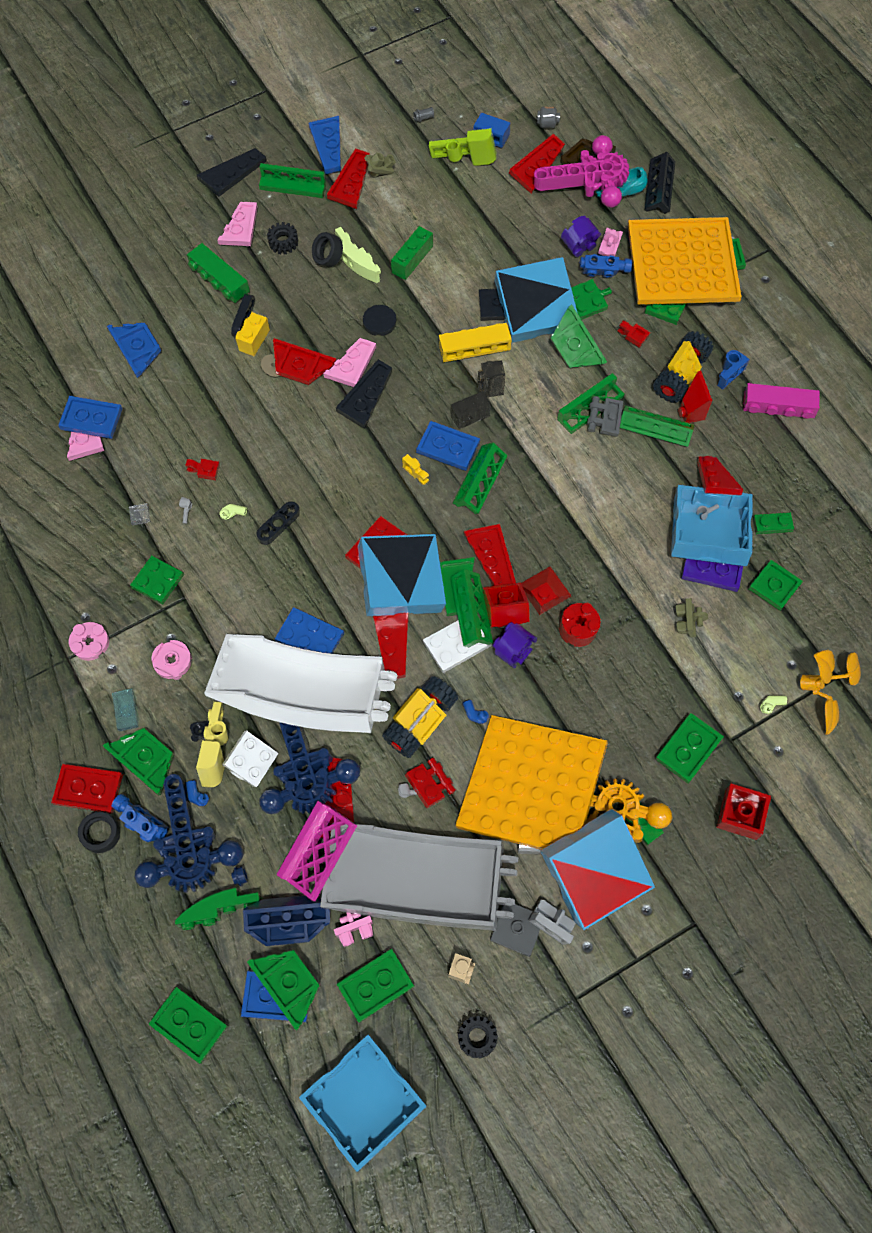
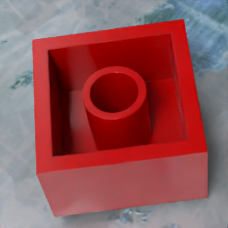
M521 582L483 587L491 627H503L511 622L514 624L530 622L529 601Z
M730 784L725 790L716 828L758 840L763 835L771 795Z

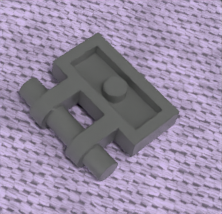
M594 396L589 407L591 413L587 421L589 425L588 431L595 432L596 426H600L601 434L617 437L619 435L623 401L606 398L604 404L599 403L600 398ZM598 411L603 412L602 419L597 418Z

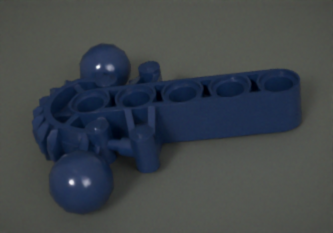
M279 722L290 761L282 766L275 767L273 773L285 784L286 790L267 789L261 794L259 805L265 813L277 814L282 811L286 802L293 800L292 808L295 811L299 809V812L302 814L305 811L311 814L318 801L324 804L327 801L333 802L330 796L336 795V791L332 789V784L339 781L344 784L356 782L360 776V766L358 762L348 758L338 762L334 771L328 772L329 763L333 760L331 753L326 748L311 753L303 727ZM294 730H297L295 735L290 736ZM302 747L301 752L296 754L297 749ZM308 765L307 769L301 772V769ZM310 783H313V787L309 790H306L307 786Z
M171 774L164 780V790L173 835L157 839L153 843L156 851L161 857H164V864L157 865L154 862L145 861L136 868L134 878L139 886L151 888L159 882L160 878L170 875L171 879L168 883L170 887L175 885L177 891H180L183 887L185 893L191 887L192 891L196 892L197 885L204 889L203 882H211L208 876H215L216 873L211 870L212 864L237 865L243 858V848L238 842L227 840L220 845L217 851L210 852V845H212V841L216 837L215 832L211 827L193 829L185 785L178 775ZM173 783H179L176 789H170ZM176 802H183L180 808H174ZM180 821H187L183 828H177ZM183 841H190V845L188 847L181 848V844ZM205 844V847L201 848L199 851L197 850L198 847ZM176 853L177 857H171L168 854ZM188 860H194L192 867H184Z

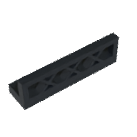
M668 152L650 159L645 210L647 212L657 207L664 214L670 212L676 161Z

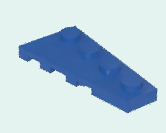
M339 116L309 122V129L325 174L341 171Z

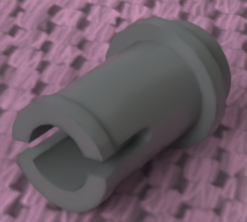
M433 108L416 109L413 112L414 120L420 123L422 120L433 118Z

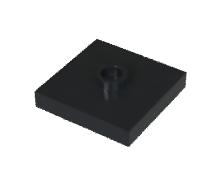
M479 289L480 320H505L504 310L500 303L497 289Z

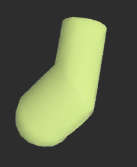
M229 504L220 511V517L227 520L236 514L246 516L247 507Z
M767 696L761 703V711L765 714H770L776 705H787V696Z

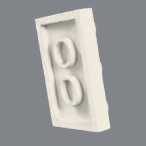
M459 620L423 639L424 645L442 673L492 646V644L477 643L469 648L463 647ZM481 630L482 637L485 638V635H484L483 631Z

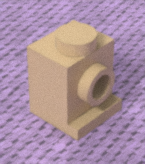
M455 953L448 978L469 985L475 963L471 962L472 959Z

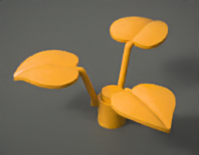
M822 650L813 655L818 663L820 675H802L800 685L802 690L813 691V695H820L827 699L825 703V735L830 734L837 726L839 707L836 700L820 692V689H823L825 684L830 683L831 679L849 677L850 685H856L859 682L861 669L858 655L855 652L848 655V673L832 676L835 667L833 652Z

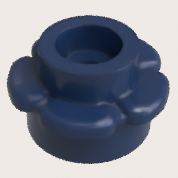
M237 866L234 867V872L231 873L235 885L243 886L244 883L248 882L246 870L243 866L239 868Z

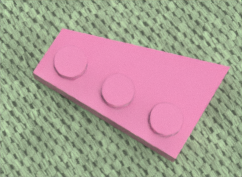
M257 202L239 203L232 215V220L229 225L225 226L224 233L217 240L219 245L251 246L258 208Z
M359 338L346 351V354L334 363L330 370L324 372V378L354 387L362 378L376 349V343Z
M71 432V437H69L70 447L67 454L69 461L104 451L101 437Z

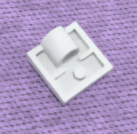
M244 731L222 765L228 768L237 778L248 782L253 787H257L278 753L248 731Z

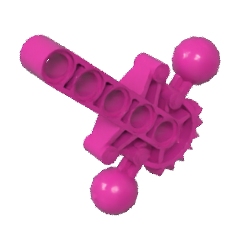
M600 135L594 139L592 144L593 152L597 155V158L589 156V152L583 150L580 163L538 168L534 172V187L539 191L584 186L587 197H592L594 191L600 187L603 190L601 194L602 203L607 207L613 208L618 206L622 200V193L617 187L622 188V185L626 183L629 176V164L623 155H618V152L610 153L613 148L611 139L608 136Z

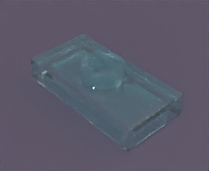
M127 689L112 693L117 730L120 732L139 727L133 690Z

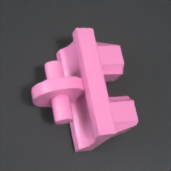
M606 228L598 254L615 257L623 232Z
M346 912L347 916L339 919L341 924L350 923L334 929L336 937H339L344 947L354 943L351 932L358 929L362 939L373 936L371 926L373 923L370 916L354 922V919L361 917V915Z

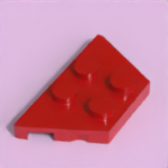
M275 338L273 339L275 370L279 376L309 385L323 375L326 370L332 368L336 362V358Z

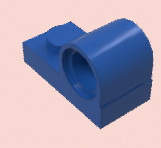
M737 350L729 351L724 359L723 371L719 375L720 380L717 386L722 390L746 370L749 358Z

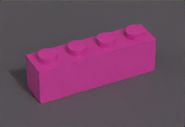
M748 383L744 391L743 411L767 413L769 415H785L787 417L796 416L806 419L815 418L819 410L820 391Z

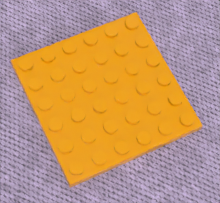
M728 217L628 220L637 304L741 301L742 296Z
M492 715L455 826L465 831L540 850L565 836L579 831L586 823L608 745L607 740Z

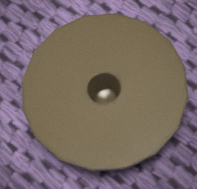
M274 354L263 357L261 360L262 370L269 376L278 377L279 375L276 374Z

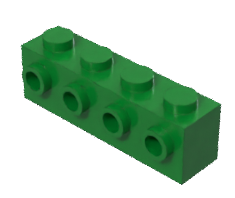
M203 243L187 254L189 267L193 271L196 270L204 280H208L215 290L221 291L226 299L236 303L244 294L250 292L248 281Z

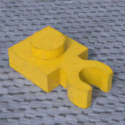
M408 454L402 458L403 468L415 479L417 478L421 484L425 485L429 481L427 478L429 474L420 468L419 461L416 458H411Z

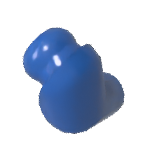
M472 700L463 703L469 720L483 724L489 718V714L485 710H475Z
M196 781L186 782L188 800L197 806H205L209 801L208 795L197 791Z

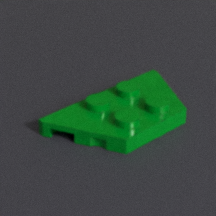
M571 304L550 337L568 368L607 363Z
M142 728L131 735L120 737L118 741L103 745L111 755L158 796L161 795L164 780L168 775L174 754L151 733Z
M294 950L248 960L247 963L294 1029L298 1031L320 985Z

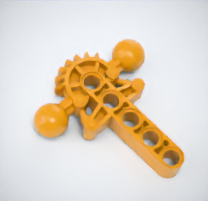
M613 779V785H610V782L607 780L605 781L606 788L602 785L598 786L601 793L599 796L593 795L590 807H594L595 811L586 819L585 825L597 818L598 814H604L611 809L614 810L612 805L620 802L624 808L616 812L622 815L624 821L627 818L633 822V826L626 825L634 842L639 843L643 839V832L640 825H638L639 818L647 819V822L656 829H662L671 823L672 812L663 803H654L649 807L640 805L639 801L644 798V795H636L639 792L638 787L632 790V782L625 786V779L621 780V784H617V779Z

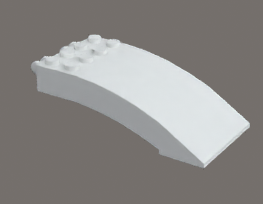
M226 634L205 690V696L249 714L290 725L329 731L371 733L374 721L385 722L388 720V713L386 712L390 710L391 705L386 701H379L381 691H392L395 689L394 681L397 680V674L384 670L382 657L322 653L284 645L265 639L264 636Z

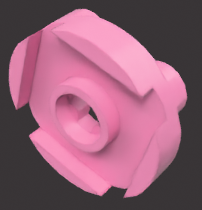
M94 622L77 624L74 626L69 637L71 651L81 660H95L102 652L105 653L109 646V636L102 625ZM91 637L94 641L87 645L85 640Z
M176 640L159 644L151 657L156 673L166 679H180L189 670L192 662V656L187 646ZM176 656V661L170 664L167 658Z

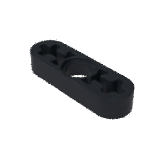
M244 294L232 324L231 335L233 337H236L237 332L242 329L245 319L253 311L255 305L254 295Z
M293 501L286 502L257 530L256 535L259 543L263 545L271 544L299 517L300 510L297 503ZM288 509H290V510H293V509H294L295 512H294V513H293V512H289V513H288ZM275 520H282L283 524L276 527L273 525ZM262 534H268L269 537H262Z

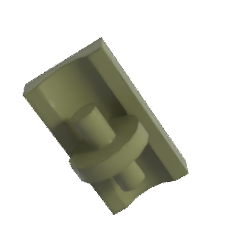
M376 152L374 155H366L364 157L369 163L368 171L371 176L377 177L380 173L392 174L394 172L392 166L396 161L392 154L383 157L381 153Z
M687 598L686 603L676 605L677 616H687V621L677 622L678 633L689 634L690 638L696 637L695 622H697L698 627H702L703 621L708 620V614L702 612V607H697L695 612L692 598Z

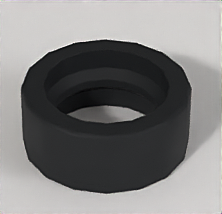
M322 232L314 239L312 257L319 265L327 267L336 265L343 254L342 241L335 234ZM330 240L331 250L329 255L325 259L324 248L326 243Z
M94 812L87 815L81 821L78 827V838L87 850L93 853H104L111 850L117 844L120 838V828L111 815L104 812ZM98 821L107 822L111 828L109 838L101 844L91 843L87 837L90 826Z

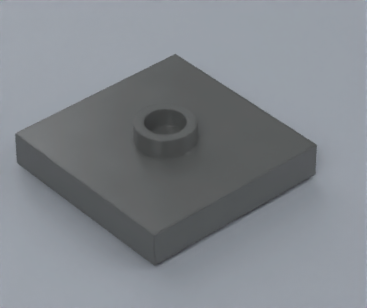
M516 904L511 906L504 905L502 911H510L514 913V917L512 919L499 918L497 921V931L493 932L490 941L530 958L540 932L538 927L528 921L533 911Z

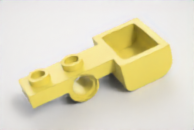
M214 702L212 709H209L208 712L209 725L205 726L204 729L205 741L202 740L196 766L202 787H215L221 783L225 766L222 765L224 758L220 746L227 743L228 733L226 725L222 722L224 715L222 702Z

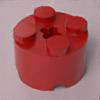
M590 603L570 605L565 609L560 621L559 633L561 638L566 643L576 647L590 644L600 628V616Z

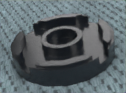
M386 305L369 307L362 317L363 327L371 335L385 336L396 327V314L393 309Z

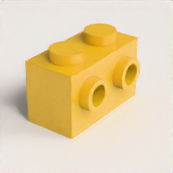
M251 312L250 316L245 319L242 329L237 332L235 338L239 351L255 356L270 331L267 317Z

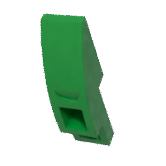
M237 888L224 890L192 905L175 920V925L182 928V930L194 929L195 925L203 924V926L215 925L216 921H221L220 912H223V914L235 913L236 909L246 908L261 901V896L258 892L240 896Z

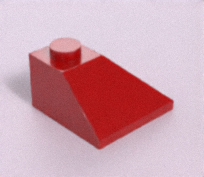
M698 371L678 409L680 418H683V421L688 423L705 420L712 403L702 371Z
M551 567L521 583L528 600L539 615L571 597V594Z

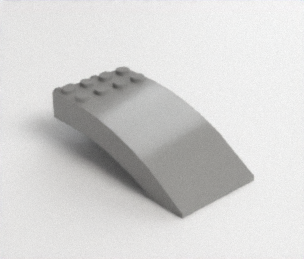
M347 824L340 826L341 835L345 834L349 827ZM356 824L357 827L323 887L320 905L321 908L383 919L497 931L498 918L512 919L514 917V913L510 911H498L499 905H515L514 899L500 897L501 876H517V870L502 868V863H518V857L503 855L504 846L502 841L427 835L379 828L373 825ZM335 829L331 830L330 840L336 838ZM336 843L330 845V854L335 852Z

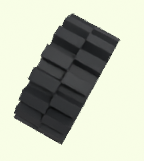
M279 222L276 223V227L272 225V229L269 228L267 233L270 249L274 253L278 251L280 255L282 252L286 255L287 251L292 253V249L295 251L296 246H298L296 228L293 225L290 226V223L285 225V222H282V225H279ZM282 236L289 237L286 240H277L279 237Z
M470 1017L463 1022L458 1033V1043L461 1050L471 1058L480 1059L487 1057L495 1049L498 1040L496 1027L486 1017ZM479 1028L485 1032L486 1042L483 1045L474 1046L470 1042L469 1034L473 1029Z

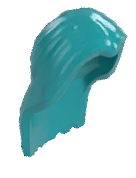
M643 167L629 169L626 183L622 185V188L617 187L620 189L622 197L637 194L645 189L647 185L646 171ZM600 187L596 190L597 196L601 197L603 192Z

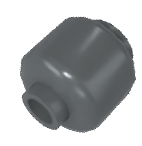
M543 106L537 112V124L541 128L553 129L556 127V123L560 122V113H557L556 107Z

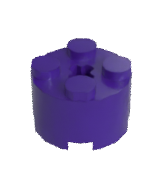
M584 215L573 220V225L568 230L565 228L561 234V239L575 257H579L586 250H593L597 245L595 242L601 235L591 220Z
M511 622L505 628L502 638L498 637L493 644L495 655L512 668H516V663L522 664L533 649L530 646L532 642L536 643L537 637L519 624Z

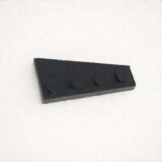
M254 148L197 174V179L220 197L260 167L261 163L264 164L267 159L265 155Z
M378 359L337 405L336 412L365 429L389 380L392 367Z

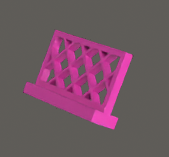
M318 801L276 875L288 881L309 899L316 901L357 825L338 813L333 807ZM334 815V824L328 826L329 821ZM347 824L349 827L345 834L341 835L340 826ZM335 829L336 838L329 840V831ZM323 834L324 842L318 844V841ZM336 843L335 852L330 854V845ZM324 848L325 857L319 859L318 850ZM313 852V861L307 863L310 855ZM326 862L325 870L320 873L319 864ZM314 866V876L308 878V868ZM302 871L303 880L297 882L296 880ZM315 880V887L311 893L309 891V882Z

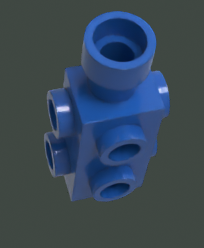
M585 255V257L580 258V268H582V274H587V276L603 275L606 278H611L619 270L630 273L632 259L624 258V260H619V257L612 255Z
M123 794L118 795L114 799L112 808L118 812H123L119 819L125 823L124 826L138 832L142 840L151 842L163 839L166 836L168 826L151 815L148 810L143 809L139 805H133L129 802V798Z

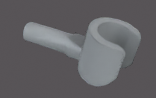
M182 497L179 507L184 508L183 524H187L192 502L188 498Z
M716 504L710 508L699 506L697 515L703 513L701 519L706 520L708 514L718 509L719 505Z
M408 784L399 785L398 792L400 797L406 798L411 795H417L415 790L409 789Z

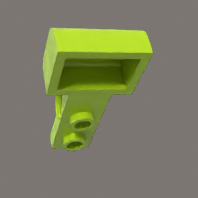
M492 128L467 131V137L429 141L432 158L448 157L450 161L457 162L461 160L463 155L470 154L474 166L491 164L496 160L497 152Z

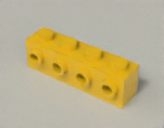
M497 323L491 326H481L439 335V348L443 362L511 350L512 339L507 323Z

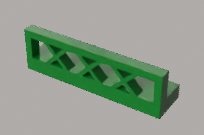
M260 164V190L323 198L326 188L325 172ZM265 170H269L273 174L265 173ZM281 173H287L289 176H284ZM313 177H321V181L315 180Z
M613 373L559 410L557 420L570 434L587 424L590 415L582 416L580 413L582 410H590V403L594 396L599 397L600 401H604L606 398L620 400L625 396V393L616 385L617 377ZM612 389L618 394L616 397H607V393ZM569 419H577L578 423L571 427L567 421Z
M625 406L620 422V428L687 447L689 446L695 425L630 406Z
M494 442L481 446L453 501V504L457 507L466 506L474 514H479L508 456ZM495 452L500 456L498 463H495L494 460ZM491 466L492 475L488 478L486 470ZM481 481L484 482L485 487L483 492H480L479 487ZM475 495L477 498L476 507L470 502Z
M463 569L451 576L463 647L469 648L477 643L490 645L493 643L480 574ZM481 630L483 631L485 638L482 637Z

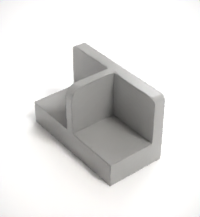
M540 900L528 921L562 945L570 944L574 938L570 933L576 924L575 921L565 915V910H557L545 900Z

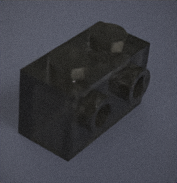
M502 360L481 363V370L478 371L479 381H477L478 391H482L483 398L504 395L505 371Z
M481 391L451 404V418L459 430L490 417L491 404L484 392Z

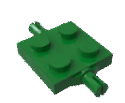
M593 279L571 287L577 313L581 320L608 309L604 296L612 294L610 287L600 290Z

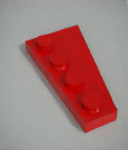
M552 134L511 167L509 174L532 194L536 189L534 187L535 170L552 166L563 150L565 143L555 134Z
M354 149L328 191L327 199L357 209L369 164L364 157L370 155V153Z
M500 524L464 531L465 538L492 585L516 583Z
M408 613L373 616L384 670L395 672L397 679L405 678Z
M333 758L332 762L329 763L328 772L334 771L338 762L343 759ZM340 781L332 784V789L336 791V795L330 796L333 802L327 801L325 804L333 807L338 813L354 823L352 786ZM334 815L329 821L328 826L334 823Z

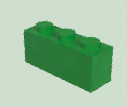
M419 226L391 259L392 273L406 280L432 249L433 233Z

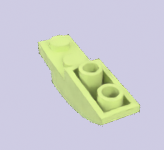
M341 227L335 229V235L341 239L343 244V254L341 256L343 262L360 276L375 283L380 282V268L377 264L373 263L370 253H366L363 247L358 249L356 244H352L349 234L344 232Z

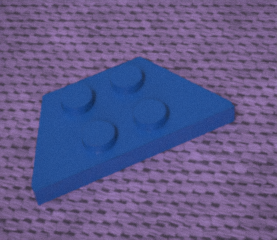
M145 323L123 324V327L107 326L135 376L139 377L161 352Z

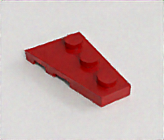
M698 456L697 465L705 493L742 495L743 488L716 457Z

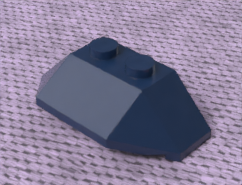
M306 895L263 899L243 908L244 931L265 946L310 942L330 923V909L320 907V898L313 901Z

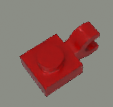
M623 320L619 325L618 332L626 335L625 339L639 348L650 335L648 330L638 324H635L633 327Z
M187 459L185 466L188 472H196L198 478L216 481L220 464L219 461L201 459L200 463Z

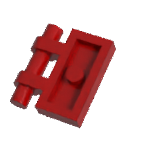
M434 757L428 760L430 769L427 770L424 764H421L405 774V777L427 809L444 799L443 790L446 789L449 795L456 792L452 785L453 781L450 777L446 776L443 772V766L441 763H437ZM436 775L441 783L437 785L432 776Z

